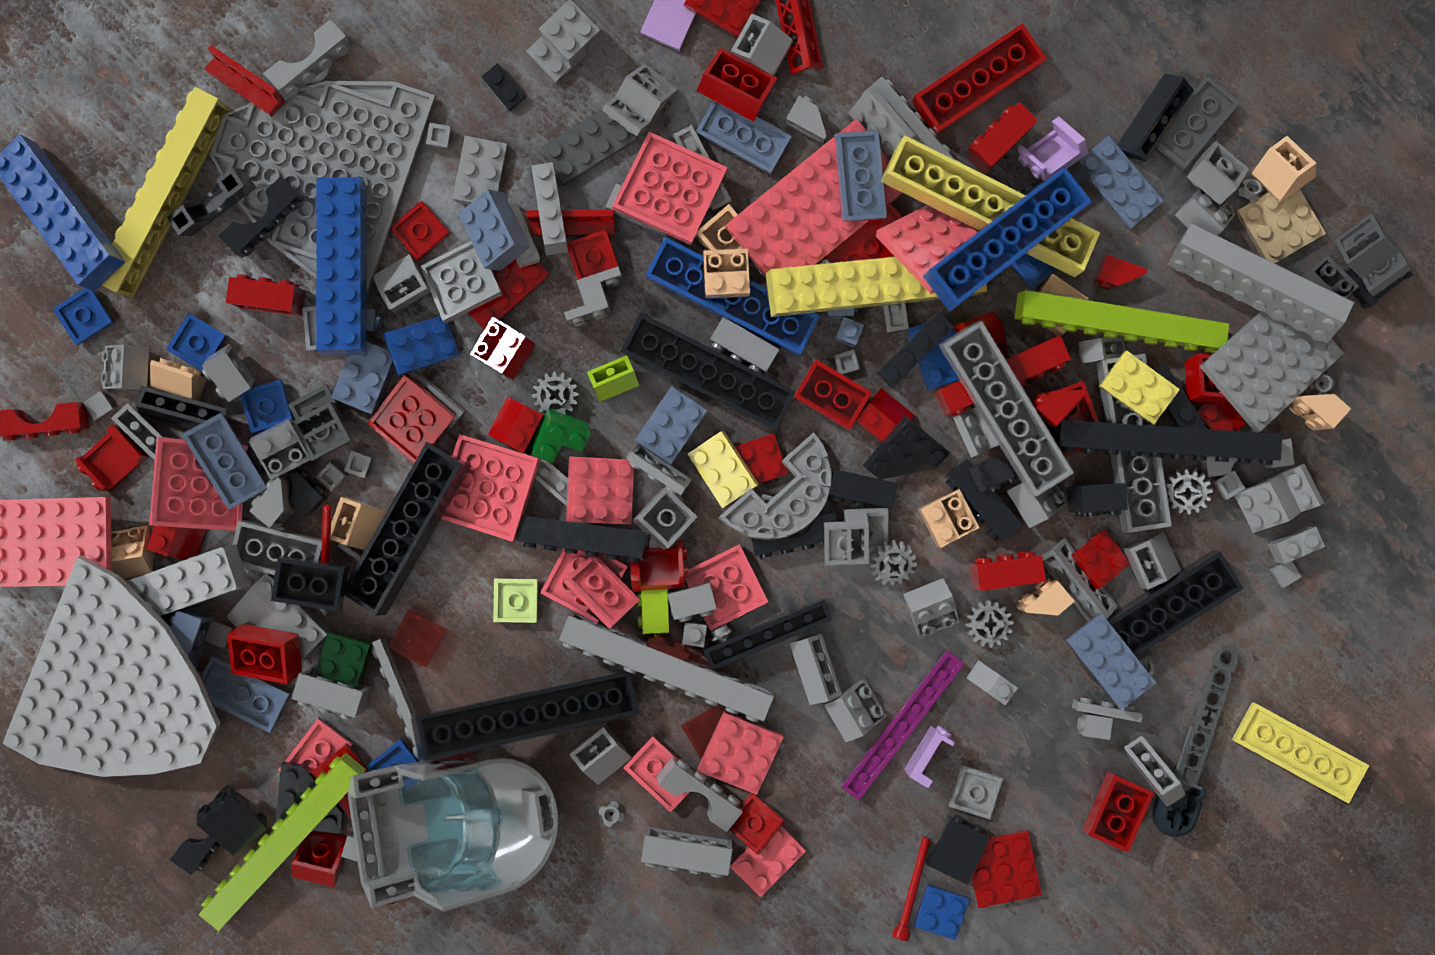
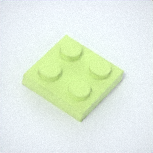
M495 578L493 622L537 623L538 579Z

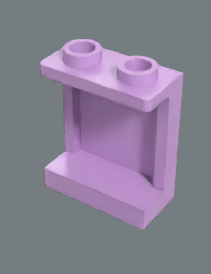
M1059 116L1052 121L1054 128L1052 132L1027 150L1022 145L1017 147L1019 152L1018 160L1022 166H1028L1032 174L1037 179L1041 178L1044 182L1064 166L1067 169L1088 154L1085 138Z
M939 725L937 728L930 726L904 769L910 778L929 788L933 780L923 770L940 742L945 741L951 746L955 744L951 739L952 734Z

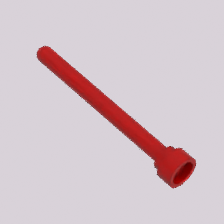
M327 504L323 507L321 561L330 563L332 507Z
M923 837L921 840L901 920L893 929L892 937L902 941H909L911 932L909 931L910 927L908 924L930 844L928 837Z

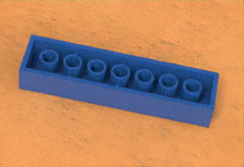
M19 134L0 153V179L77 285L95 292L125 261L40 146L31 139Z
M1064 166L930 268L922 277L947 309L951 311L1092 201Z
M361 177L317 178L316 350L322 355L366 354V184Z
M667 237L663 239L645 275L647 280L722 318L725 317L743 329L798 357L820 317L816 313L771 317L768 289L749 280V296L706 298L704 256Z

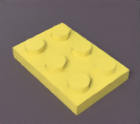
M1127 350L1123 352L1099 385L1101 389L1151 425L1156 423L1180 390Z
M724 430L688 453L691 461L722 508L759 485Z

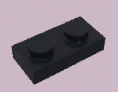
M498 63L481 76L509 112L526 99L525 95Z

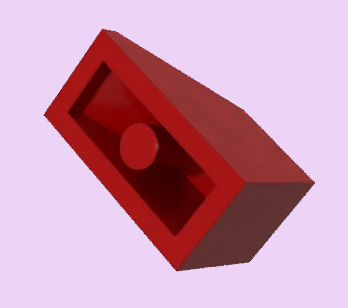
M1107 254L1102 257L1093 282L1099 283L1098 286L1102 289L1111 290V288L1114 289L1147 273L1148 269Z

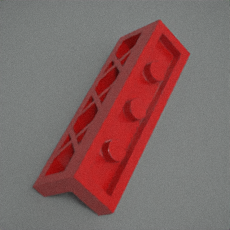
M775 0L781 30L790 38H792L794 33L798 37L796 46L791 45L787 52L790 73L795 75L807 69L819 70L823 68L810 0H788L787 4H784L783 0ZM789 12L793 13L794 18L791 26L787 23ZM800 54L803 65L797 67L795 60L797 55Z
M210 45L207 50L213 56V59L204 70L261 111L273 117L285 102L280 93L216 47Z
M526 210L530 235L543 236L539 210ZM561 210L565 236H587L607 229L609 236H615V213L613 210Z

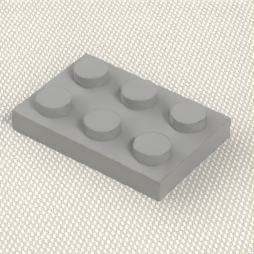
M873 86L866 90L848 112L854 120L856 118L859 120L866 131H879L880 149L889 160H891L898 143L904 135L911 139L915 136L914 132Z
M465 136L452 199L471 204L487 189L499 192L508 145Z
M638 444L631 450L626 458L630 461L631 466L638 470H644L648 473L650 479L655 482H662L666 485V489L673 494L678 493L681 495L692 481L690 477L641 444Z

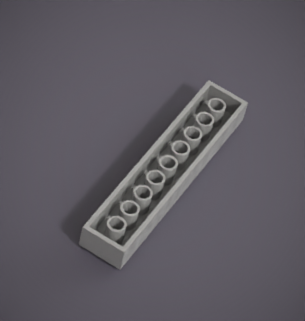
M573 612L568 616L559 638L563 642L562 645L569 649L575 650V648H580L584 650L583 654L593 658L595 656L603 657V662L615 666L618 663L623 665L624 670L636 674L638 671L645 674L644 678L656 682L657 679L665 682L664 686L670 689L677 690V687L685 690L686 695L697 698L699 695L706 699L705 702L717 706L719 703L726 707L725 710L734 714L742 712L746 715L747 719L754 722L765 720L774 697L772 691L717 669L711 670L707 665L616 629H609L606 625L595 623Z

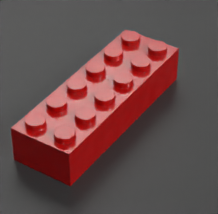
M1022 23L914 95L911 102L927 126L938 136L1040 68L1047 58Z
M1059 335L1006 359V362L1019 384L1023 386L1027 384L1025 380L1028 378L1031 382L1047 375L1046 370H1049L1051 373L1065 367V362L1071 358ZM957 381L934 392L944 416L950 414L951 417L966 412V406L968 405L971 408L976 407L961 381Z

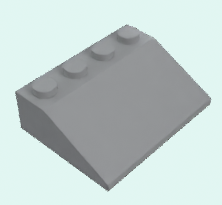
M265 573L247 591L227 615V618L236 628L242 624L298 633L301 662L303 663L326 640L328 632L332 630L309 607L271 601L275 575Z

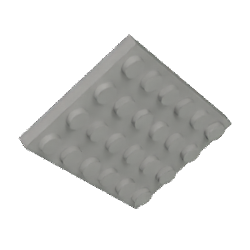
M1260 311L1202 363L1200 368L1254 432H1260L1344 352L1332 338L1327 343L1317 340L1313 336L1296 330L1293 326L1276 320L1273 316Z

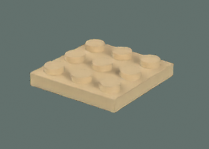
M1300 189L1281 203L1268 192L1259 197L1258 201L1251 202L1235 211L1261 257L1272 263L1280 261L1326 234Z

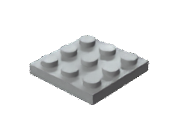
M471 241L420 266L440 316L445 323L503 295L493 270L483 268Z

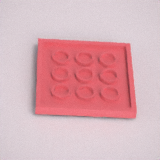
M648 132L612 205V209L692 245L728 167Z
M926 205L877 230L876 237L918 282L932 294L934 293L933 289L922 276L978 233V231Z
M459 434L453 455L471 466L441 519L515 542L541 459Z
M157 437L149 525L236 531L238 521H242L243 502L228 510L184 439ZM242 445L245 451H247L248 445Z

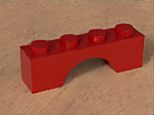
M81 402L56 404L52 415L44 422L38 424L31 422L25 416L23 410H0V438H3V441H16L17 436H24V439L38 438V434H46V437L60 436L59 432L67 431V434H80L82 429H89L87 408Z

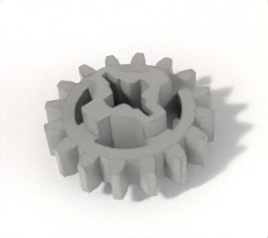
M553 372L552 377L546 373L544 381L538 379L539 387L533 386L537 394H532V397L538 400L534 403V406H541L539 412L543 413L553 405H561L563 408L555 411L567 415V410L574 411L571 407L572 404L578 405V402L574 400V397L579 396V393L574 392L578 386L570 384L573 380L571 377L565 380L564 373L560 377H558L556 372ZM553 381L562 382L558 386H551L549 384ZM549 388L555 392L560 391L558 395L560 396V399L563 402L557 399L551 400L553 395L549 391ZM568 389L570 392L569 401L565 399V392ZM543 390L546 391V399L544 400V402L542 401Z
M1185 467V472L1177 469L1176 476L1173 474L1169 475L1171 481H1165V486L1167 487L1168 503L1172 502L1171 509L1179 507V513L1187 510L1188 515H1190L1192 509H1195L1198 513L1200 512L1199 506L1207 507L1205 500L1211 501V495L1208 493H1212L1213 489L1209 486L1211 480H1204V472L1197 474V468L1193 472H1189V468ZM1186 488H1190V493H1186Z
M892 540L891 545H888L885 541L883 548L877 546L878 552L871 553L872 559L869 560L871 573L877 581L881 579L883 585L890 581L891 586H894L895 581L902 584L903 578L909 580L908 574L915 573L913 568L917 566L915 553L909 545L905 547L903 541L898 545L895 540Z
M986 600L984 606L981 602H978V609L971 607L970 609L973 614L966 615L970 622L965 623V626L971 627L967 634L975 635L972 639L974 642L980 639V646H984L986 642L990 648H993V642L1000 646V639L1007 641L1008 638L1005 634L1012 633V630L1008 628L1009 625L1014 624L1013 621L1008 620L1011 613H1004L1007 608L1004 605L998 608L999 602L995 601L991 605V602ZM993 610L997 611L1002 619H997L994 616ZM983 612V616L976 620L977 616ZM989 619L994 622V625H990V629L985 626ZM999 628H1002L1001 632L996 636L995 633ZM976 629H982L984 631L985 638L982 637Z

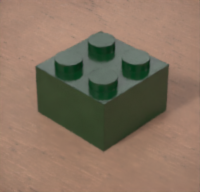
M335 630L328 632L315 674L355 687L363 684L372 655L373 643Z

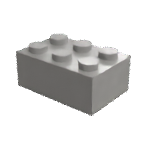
M313 669L299 673L292 699L298 701L297 704L306 707L314 705L319 707V711L325 713L334 711L340 713L339 716L345 719L355 718L365 712L372 687L364 684L358 687L316 675V670Z

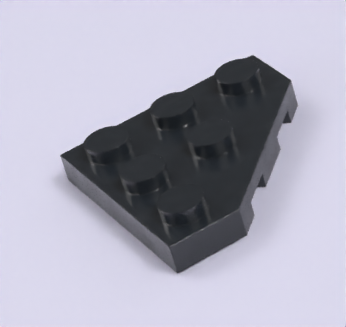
M905 415L863 466L878 479L882 480L936 469L950 452Z
M282 762L276 822L280 818L284 820L288 816L286 811L293 803L298 805L302 801L300 796L308 787L313 789L316 786L314 782L316 779L311 775L309 768L305 764ZM336 804L312 831L340 834L344 816L342 807Z

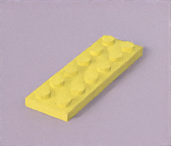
M1254 702L1251 703L1232 738L1238 744L1346 803H1350L1369 767L1368 764Z

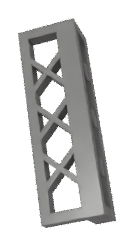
M1065 538L1062 539L1052 550L1042 555L1043 565L1075 601L1073 602L1088 622L1099 613H1102L1108 619L1118 605L1104 587L1096 590L1093 586L1094 592L1089 588L1088 583L1091 582L1071 556L1075 550ZM1062 547L1066 551L1067 557L1061 552L1060 549ZM1075 566H1077L1080 569L1081 575L1078 574V572L1075 569ZM1102 600L1108 605L1109 608L1107 610L1103 606Z

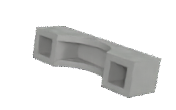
M331 20L314 32L315 47L306 59L297 63H287L279 60L263 73L268 82L280 93L285 101L295 96L303 86L311 83L317 75L328 69L333 62L344 56L352 48L347 37Z
M553 162L532 165L546 255L568 252Z
M1282 435L1281 460L1273 461V465H1264L1266 468L1295 465L1291 439L1283 440ZM1207 457V461H1200L1201 471L1205 473V477L1231 474L1232 467L1237 459L1229 458V462H1216L1215 457Z
M671 757L656 776L658 784L675 797L685 792L703 794L708 799L707 815L709 820L727 832L743 813L739 805L740 801L731 794L729 796L724 794V790L718 784L707 782V778L701 772H693L684 760L679 759L678 761Z

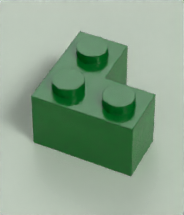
M548 408L531 443L533 456L553 463L562 445L582 452L591 435L588 422Z

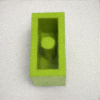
M627 355L587 372L599 402L640 386Z
M668 589L641 591V594L637 596L640 599L638 607H642V616H638L639 629H643V634L669 633Z

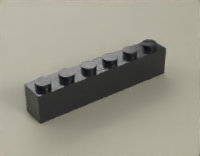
M524 515L522 516L517 541L524 543L523 547L536 549L537 545H542L544 550L557 551V548H564V552L570 554L585 551V556L598 557V554H606V559L619 560V556L627 557V561L633 563H640V559L647 560L651 534L647 532Z
M822 598L733 635L721 642L707 646L703 651L711 670H714L833 619L825 600Z

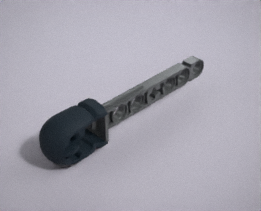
M1222 648L1215 654L1212 663L1214 668L1209 672L1193 724L1189 727L1174 772L1175 777L1180 781L1184 790L1188 791L1189 788L1193 787L1188 796L1187 805L1185 804L1186 798L1182 797L1167 807L1158 795L1156 797L1152 813L1153 820L1159 831L1171 837L1187 835L1197 823L1202 807L1200 800L1205 798L1207 792L1205 788L1199 786L1216 735L1214 731L1232 680L1231 672L1234 673L1238 661L1237 653L1232 649ZM1224 652L1230 653L1232 657L1228 664H1224L1221 660ZM1219 672L1225 676V681L1220 685L1215 682V675ZM1211 693H1215L1218 696V702L1215 705H1211L1208 702V696ZM1205 706L1215 709L1214 712L1205 710ZM1208 715V718L1211 719L1210 723H1205L1202 717ZM1197 734L1204 736L1205 741L1201 746H1197L1194 742ZM1194 754L1198 758V763L1191 767L1187 760L1190 755Z

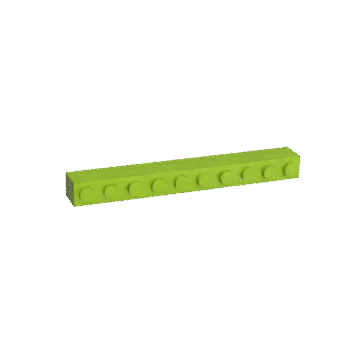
M1028 290L1017 293L1014 318L1022 320V324L1025 325L1041 323L1044 328L1060 326L1063 327L1064 331L1076 332L1079 329L1084 330L1083 333L1087 335H1097L1098 332L1104 333L1106 338L1122 336L1126 341L1141 339L1144 340L1145 344L1157 345L1160 342L1169 348H1177L1179 345L1184 346V350L1188 351L1204 349L1206 354L1215 353L1226 343L1229 331V323Z
M345 753L341 758L337 756L329 765L331 769L328 773L322 772L314 781L316 786L313 789L308 787L300 796L302 801L298 805L296 803L292 804L286 811L288 816L284 820L280 818L272 827L274 831L270 835L266 833L257 843L259 847L256 851L251 849L243 858L245 863L242 866L237 864L229 873L231 878L228 881L223 879L215 889L217 893L213 897L209 895L202 902L201 906L203 909L198 914L200 917L219 931L349 791L351 776L365 772L366 769L350 755Z

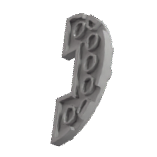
M813 432L782 460V463L796 478L767 504L750 489L727 509L719 519L739 534L762 540L788 537L808 526L824 507L831 487V469L827 458L828 455L816 434Z

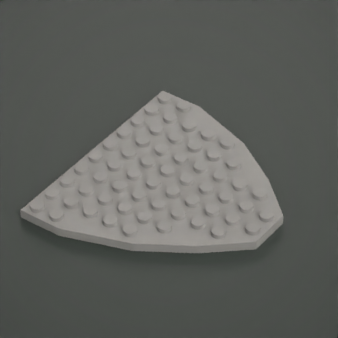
M324 81L303 86L295 96L290 97L283 103L273 117H270L252 103L225 113L210 156L221 175L233 167L245 169L256 188L237 203L253 223L260 220L266 213L268 197L265 190L280 176L288 180L305 198L299 209L294 212L291 211L286 216V221L282 225L276 226L270 232L271 235L267 240L315 278L317 178L361 177L366 184L367 300L374 280L373 276L376 274L436 96L394 81Z
M84 556L77 557L2 744L38 764L100 777L157 774L202 763L206 759L221 723L200 675L170 627L119 575Z

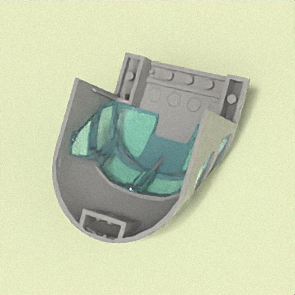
M491 758L421 764L406 763L354 775L350 779L348 800L360 880L371 908L416 896L441 911H447L510 892L527 883L540 871L555 844L558 830V810L554 795L545 779L536 770L516 760Z

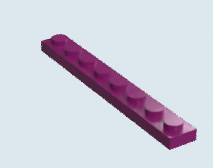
M948 650L943 653L843 782L841 788L858 801L963 667L964 663Z

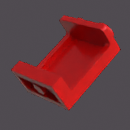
M114 424L106 429L108 434L82 457L77 456L74 459L78 464V470L84 475H88L93 480L91 482L92 485L99 491L111 492L149 457L123 429Z
M677 540L678 546H672L665 550L661 547L649 548L647 560L640 559V563L631 562L633 591L685 588V579H689L688 566H684V560H688L687 547L682 546V540Z

